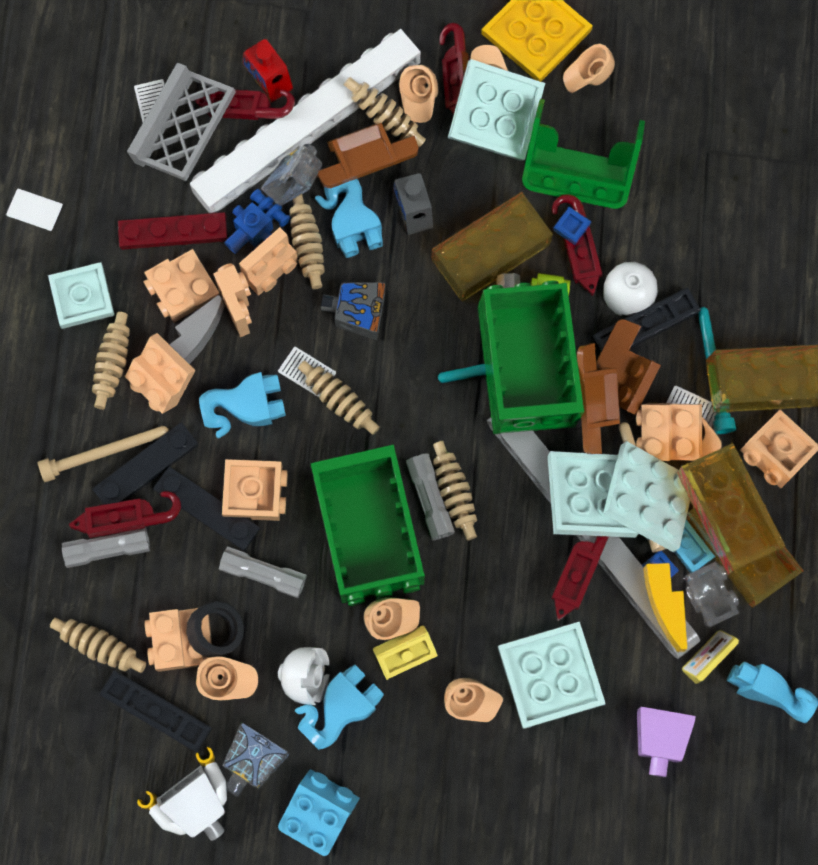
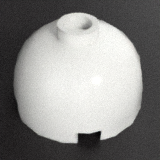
M624 262L617 265L607 275L603 286V298L607 306L620 316L622 314L632 316L652 306L658 293L657 280L653 272L645 265L637 262Z
M298 648L293 650L285 658L284 663L280 665L278 678L281 681L282 688L285 694L295 702L316 705L314 702L322 701L329 682V674L324 675V665H329V658L323 648Z

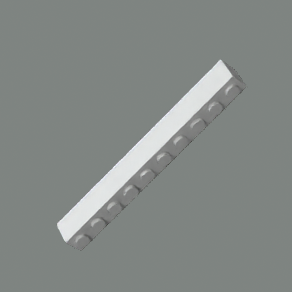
M401 29L396 33H389L383 38L381 44L374 49H367L355 63L345 65L341 69L340 74L333 79H326L314 93L304 95L298 104L293 107L289 115L275 120L270 125H263L258 129L255 136L249 140L241 141L229 155L219 157L214 162V166L206 172L201 171L193 177L192 182H190L193 194L209 214L219 212L276 170V167L284 157L286 158L290 153L297 149L299 150L304 144L310 145L360 108L361 99L354 102L351 99L352 92L343 85L348 77H351L357 83H368L367 91L374 87L379 90L378 95L397 81L404 69L420 64L419 49Z

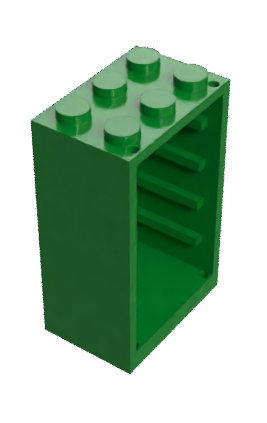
M553 280L531 286L530 283H520L509 288H504L502 285H493L483 290L478 305L493 434L576 427L584 414L567 283H559Z
M394 445L311 463L342 603L348 602V606H354L364 603V598L375 596L376 600L391 597L393 596L392 592L403 590V593L420 590L419 586L424 585L425 575Z

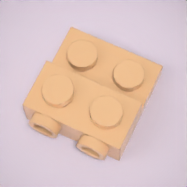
M279 227L243 259L239 265L249 287L259 296L263 291H270L283 273H290L296 267L298 257L296 250L289 244L287 234Z
M193 249L171 262L167 259L144 272L147 280L143 282L151 296L155 293L160 299L157 306L164 317L170 316L174 323L203 307L217 295H220Z
M231 263L223 265L218 269V272L213 274L219 292L241 338L250 334L248 324H251L252 321L247 306H249L247 296H250L251 293L244 273H237L235 266Z
M156 333L149 338L142 354L133 359L125 378L130 382V387L133 391L142 393L149 400L151 409L160 411L163 414L177 406L195 369Z
M642 404V409H639L636 415L637 425L642 426V437H638L636 443L638 448L662 461L702 460V404Z
M779 410L740 451L744 454V460L749 465L757 466L764 472V478L769 484L778 485L782 488L818 451V444L784 412Z
M225 460L222 516L280 521V514H285L286 497H281V487H287V470H282V463L277 461Z
M198 608L149 613L150 620H145V631L147 637H152L153 648H148L149 665H155L156 671L197 667L201 662L210 658L197 653L190 645L186 634L187 622L191 614ZM208 614L202 620L201 629L205 639L212 644Z

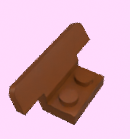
M382 123L374 124L328 141L330 152L335 151L339 163L319 170L316 174L322 185L330 189L414 158L418 154V144L414 135L391 144Z
M619 320L614 326L596 362V367L617 368L619 407L636 415L661 365L629 351L641 326L627 320Z
M595 343L580 346L577 351L584 414L581 417L583 449L586 454H602L600 427L620 424L617 368L596 367Z

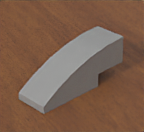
M217 295L175 327L180 337L169 345L188 364L203 350L220 321L225 307L220 295Z

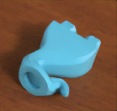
M358 179L330 189L324 187L327 200L319 195L315 197V200L321 207L331 210L338 204V194L346 192L345 198L332 219L334 240L337 248H341L346 258L359 253L356 242L364 239L367 241L369 250L383 246L380 219L374 211L364 205L362 188Z
M259 372L246 377L233 389H212L203 393L199 397V404L204 426L207 428H221L216 432L217 438H221L231 429L229 419L214 413L215 407L218 406L224 408L238 420L252 426L270 425L272 420L286 416L283 400L268 402L266 395L281 391L278 375L262 376V373Z
M743 662L740 666L734 665L727 678L728 682L739 687L737 694L754 701L777 706L802 723L810 720L818 706V698L804 688H796L794 695L786 680L778 672L764 664L752 666L747 662Z
M356 665L348 668L343 674L339 672L328 684L324 695L325 724L322 731H318L314 727L319 716L314 706L303 705L295 709L297 714H306L299 723L298 729L318 750L331 746L347 724L368 718L376 710L375 706L384 696L382 691L374 684L363 694L355 687L365 677V674Z

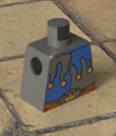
M421 173L395 180L393 190L407 235L432 229V207ZM416 214H423L420 218H413Z
M342 283L339 297L323 294L321 311L336 313V327L377 340L386 293L385 283Z

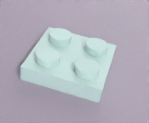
M101 262L48 275L59 324L62 329L115 316Z

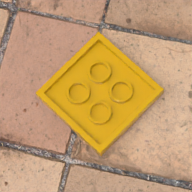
M511 0L482 28L481 34L532 78L541 82L592 31L593 25L563 0Z

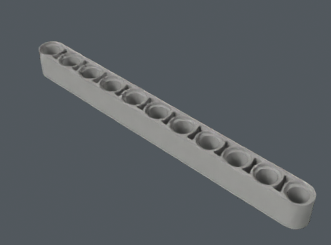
M489 418L487 420V423L493 431L491 418ZM534 431L495 434L551 504L547 457L550 451ZM576 535L580 541H588L592 543L595 542L597 537L588 535ZM609 536L598 562L599 565L669 652L679 659L700 642V638L685 620L687 650L684 652H677L657 622L650 605L645 586L643 566L619 537Z

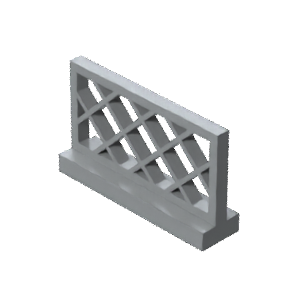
M177 63L127 153L135 164L142 167L147 165L187 181L235 95V89L191 72L187 66ZM193 81L202 84L203 90L189 95L188 89ZM218 91L225 93L221 101L212 104L210 94ZM206 96L208 106L194 111L192 101ZM188 103L191 112L177 117L176 110L178 106ZM211 112L212 118L210 122L199 126L197 117ZM193 118L196 128L182 133L179 123ZM176 125L178 135L164 139L163 133L165 129ZM198 134L200 138L198 144L187 148L184 139ZM181 141L183 150L169 155L167 145ZM163 147L166 157L156 161L150 159L154 150ZM186 156L187 163L182 171L173 168L172 161Z

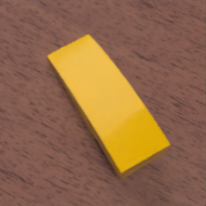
M670 563L646 564L643 568L645 586L657 622L677 652H684L687 650L683 591L672 592Z

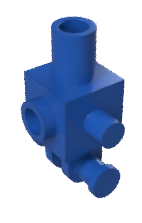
M260 189L255 190L250 196V199L255 201L258 206L253 202L246 209L238 205L232 212L237 217L233 220L236 231L224 243L234 254L248 241L256 247L262 240L265 241L272 235L270 232L273 230V219L279 222L281 227H284L291 219L289 215L281 211L282 207L279 204L273 205L274 200L270 196H264Z

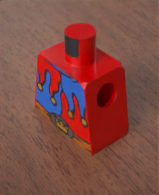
M263 39L243 53L244 67L271 103L283 96L280 94L281 90L291 91L293 89L287 66L267 39ZM274 78L280 79L276 83H272Z

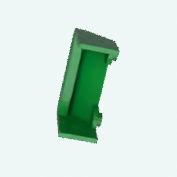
M540 99L522 177L524 186L530 191L556 197L570 194L576 196L581 202L613 209L624 206L628 200L642 144L645 121L640 120L634 143L618 142L614 144L610 150L609 158L557 147L559 139L557 131L549 125L540 124L545 102L544 99Z

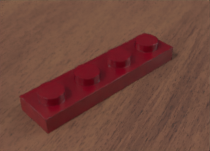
M225 212L118 221L119 247L121 250L224 242L228 239Z

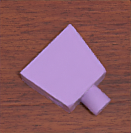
M646 707L638 709V755L651 758L649 775L666 777L668 761L681 762L683 760L696 716Z

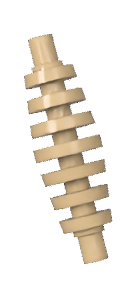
M351 77L347 78L343 85L352 92L351 99L354 102L361 99L359 107L362 110L370 106L366 112L369 118H372L377 113L373 120L374 123L379 124L385 120L383 124L384 129L388 131L394 126L391 134L398 136L402 133L400 140L414 135L418 147L425 142L426 139L417 132L418 125L415 122L408 125L411 120L408 114L400 118L404 110L400 106L394 109L396 102L393 99L385 103L388 96L384 93H381L376 98L379 90L373 87L367 91L368 83L363 82L361 84Z
M301 194L292 199L294 206L289 210L291 217L290 225L292 227L291 236L293 238L292 244L296 248L297 257L300 258L298 262L300 267L303 268V276L310 278L312 289H319L322 287L320 276L325 272L324 265H322L324 258L321 254L323 247L320 244L322 238L318 233L317 224H314L316 221L314 215L311 214V207L304 204Z
M117 312L115 323L108 325V333L104 335V343H101L99 347L100 352L96 356L98 363L95 364L94 371L96 374H94L93 378L96 384L93 385L92 392L96 395L94 407L97 409H105L107 398L114 396L116 392L114 388L118 386V378L122 376V368L126 365L125 358L127 357L128 350L125 347H128L129 340L127 337L129 336L130 329L126 327L128 314L124 312Z
M306 361L299 365L298 369L306 375L305 383L309 387L315 384L312 391L316 395L321 393L319 399L323 403L329 400L326 406L329 410L332 411L338 406L335 414L339 417H342L347 412L344 420L351 423L355 419L356 421L353 426L357 429L365 428L372 435L379 430L380 426L372 420L370 409L362 411L365 407L363 401L360 400L355 404L358 396L355 392L349 394L351 388L347 384L341 387L342 381L338 378L332 381L333 375L329 372L322 376L324 369L320 366L313 368Z
M439 441L433 444L437 455L433 459L434 467H439L435 470L436 477H443L437 481L438 488H444L440 491L442 499H447L444 501L447 509L454 508L449 511L450 517L459 518L454 521L455 527L463 529L466 540L474 539L477 535L473 525L477 521V517L475 514L469 515L475 510L474 504H466L472 500V494L465 493L470 489L469 483L462 482L466 477L463 472H458L461 469L459 463H451L456 460L454 453L447 452L444 441Z
M56 617L50 624V628L60 632L61 640L66 643L69 642L71 647L74 649L78 648L80 653L83 655L87 654V657L91 660L97 659L102 664L108 662V666L114 668L119 665L118 668L122 671L132 668L142 673L146 667V662L136 658L135 650L132 648L127 649L125 643L122 641L118 642L116 637L113 635L109 636V633L104 630L99 631L98 628L93 626L88 628V624L82 622L78 624V621L73 619L64 622Z

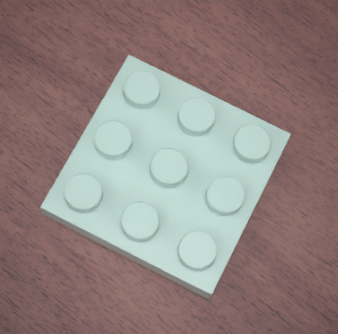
M473 59L469 60L448 138L524 161L545 83Z
M628 441L620 445L603 514L672 552L678 550L690 504V497L677 473L679 472L683 480L681 471ZM686 475L693 489L695 479ZM686 480L687 489H688V492H689V494H690V496H691V495H692L691 488H690V486H689V484H688V482H687V480Z
M550 451L547 457L554 534L636 538L639 533L603 514L618 455Z
M580 622L498 646L523 729L606 704Z

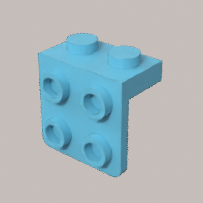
M310 769L297 787L278 828L281 832L322 856H327L360 798L354 795L348 788L340 787L328 780L324 774Z

